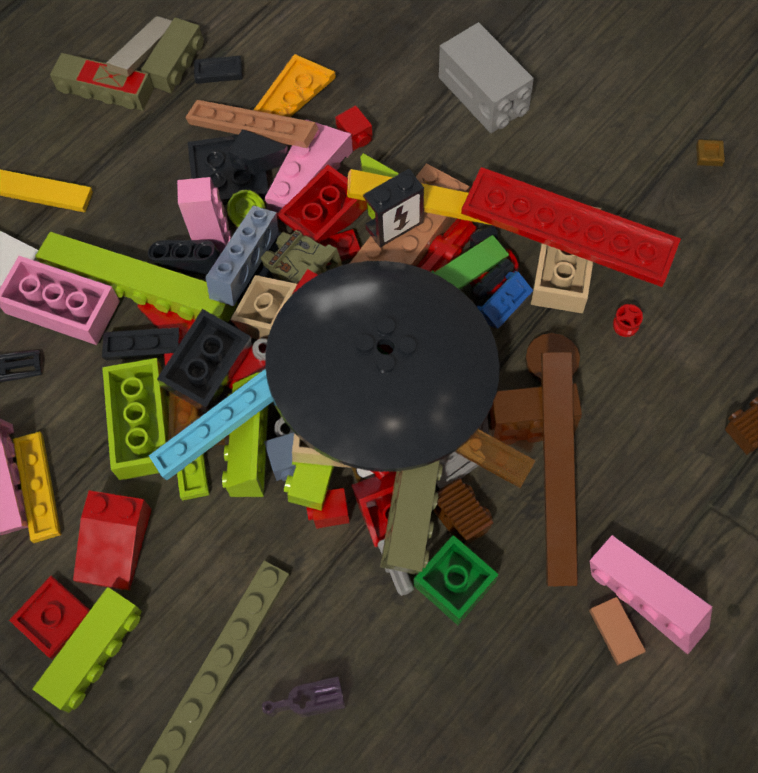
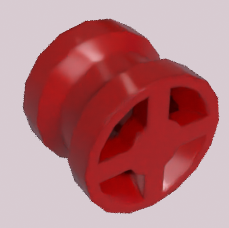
M625 304L617 310L613 321V329L618 335L631 337L638 332L643 320V313L640 308L632 304Z

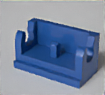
M517 271L509 272L505 276L508 280L483 306H477L491 327L499 328L533 292V289Z

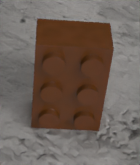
M576 383L572 384L574 434L582 416ZM542 387L497 391L488 413L492 443L511 445L520 440H527L532 443L543 440Z

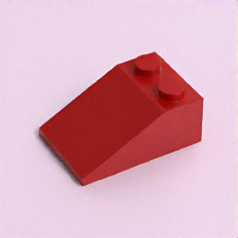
M327 164L277 213V218L294 231L297 230L303 236L310 237L316 243H320L351 225L367 209V202L347 197L348 178Z
M89 490L81 515L73 581L130 591L152 510L144 499Z

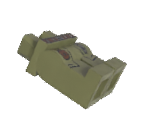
M297 230L292 235L282 232L276 242L280 249L276 253L267 250L261 256L264 266L270 270L274 279L296 284L299 283L307 269L320 275L342 265L337 248L331 245L325 247L316 243L313 239L303 236ZM331 262L330 268L326 269L327 263Z

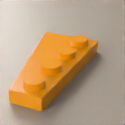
M294 54L253 111L291 117L336 78L335 72Z

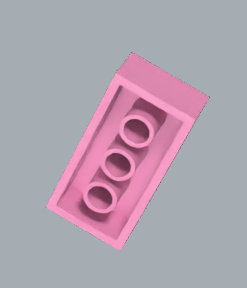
M18 256L0 287V308L5 314L95 345L98 344L120 302L112 286L22 256Z

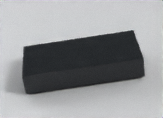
M241 56L194 60V79L196 84L243 80Z

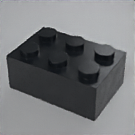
M202 309L158 376L157 380L160 386L207 413L213 408L251 348V336Z

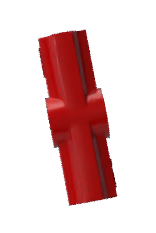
M457 218L444 235L439 234L432 241L427 255L416 267L436 272L461 255L462 248L470 240L477 227L474 226L472 221Z

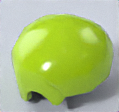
M241 190L233 194L228 201L227 213L236 227L240 226L252 206L266 209L263 199L252 190Z

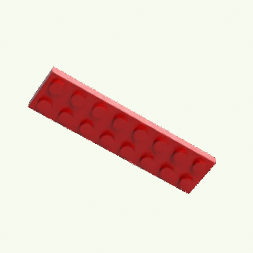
M483 167L480 168L461 210L463 215L663 287L681 240V238Z

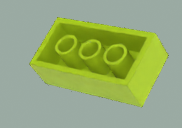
M153 358L102 367L112 472L119 480L159 473L149 455L171 439L166 389L162 388L157 380L163 370L158 359Z

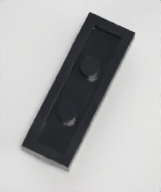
M177 327L104 332L102 358L107 361L164 357V354L175 352L182 341L183 331Z

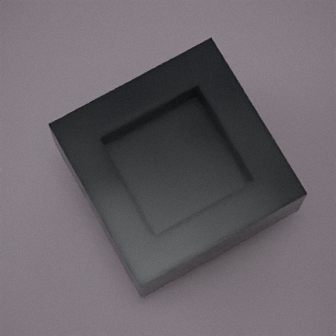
M492 225L476 230L470 237L469 249L492 235L498 239L496 228Z

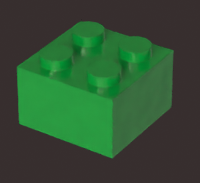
M453 535L428 562L427 566L422 569V572H419L414 578V587L454 623L459 625L496 583L499 574Z

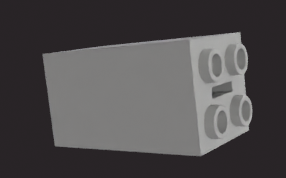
M479 22L440 45L439 78L490 133L503 129L510 121L527 113L534 78Z

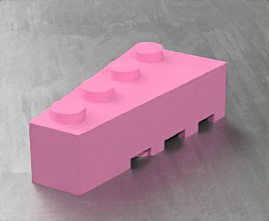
M316 123L318 131L308 148L292 146L265 196L267 209L278 213L327 164L337 170L340 167L341 161L345 157L348 158L353 152L351 134Z
M611 536L590 560L591 575L598 583L604 586L607 585L621 600L633 607L685 653L689 654L709 629L712 606L614 536Z

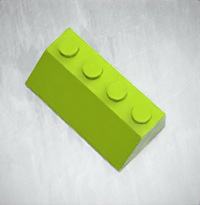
M259 373L252 374L234 383L232 393ZM268 405L229 434V445L224 447V460L228 461L227 471H223L222 485L223 488L227 489L230 497H264L266 446L264 441H267Z

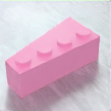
M210 177L177 180L178 205L191 240L211 241L222 253L232 238L231 230L228 231L227 212L219 197L218 188H215Z
M0 419V536L28 528L22 489L18 490V484H21L18 466L13 462V457L16 455L14 443H12L9 434L14 433L13 424Z

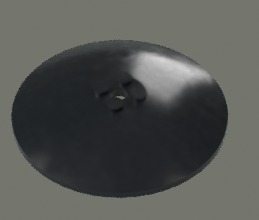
M363 261L330 269L314 277L292 294L272 324L265 352V371L268 388L279 414L295 435L309 447L323 456L349 467L378 472H397L427 466L447 457L467 443L485 421L497 393L499 357L495 339L484 316L476 305L453 284L428 270L413 265L391 261ZM386 344L393 349V352L382 354L377 350V347Z

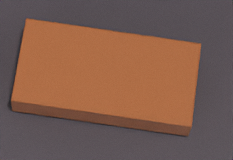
M617 597L589 610L617 666L646 652Z

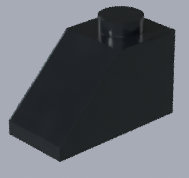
M242 129L228 153L232 167L240 172H248L255 175L282 166L288 154L287 145Z

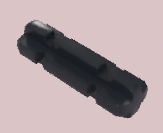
M507 258L500 261L498 267H494L481 279V283L477 282L471 288V294L477 300H482L487 295V292H491L505 279L504 276L514 270V264Z

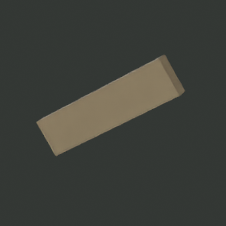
M156 16L106 63L107 70L128 77L151 55L172 21Z

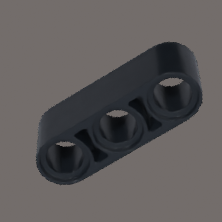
M160 240L154 242L148 250V256L156 266L180 274H208L221 254L214 243L208 240Z

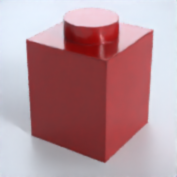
M357 106L335 117L337 130L351 134L353 151L366 146L373 140L372 125Z
M344 488L328 490L322 510L306 507L308 520H314L316 529L350 523Z

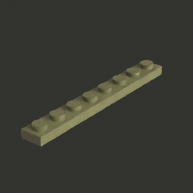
M263 561L139 773L178 772L290 577L288 573Z

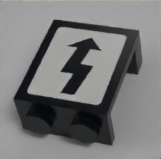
M410 169L363 194V198L375 212V218L365 223L366 230L380 248L424 223V187Z

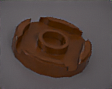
M550 333L543 334L531 342L527 349L525 362L526 367L530 371L529 373L534 379L542 383L541 353L572 352V377L578 370L580 356L578 348L570 339L563 335Z

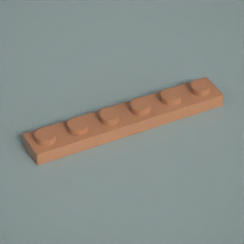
M196 100L185 117L190 125L239 134L243 129L279 143L308 148L318 131L315 122Z

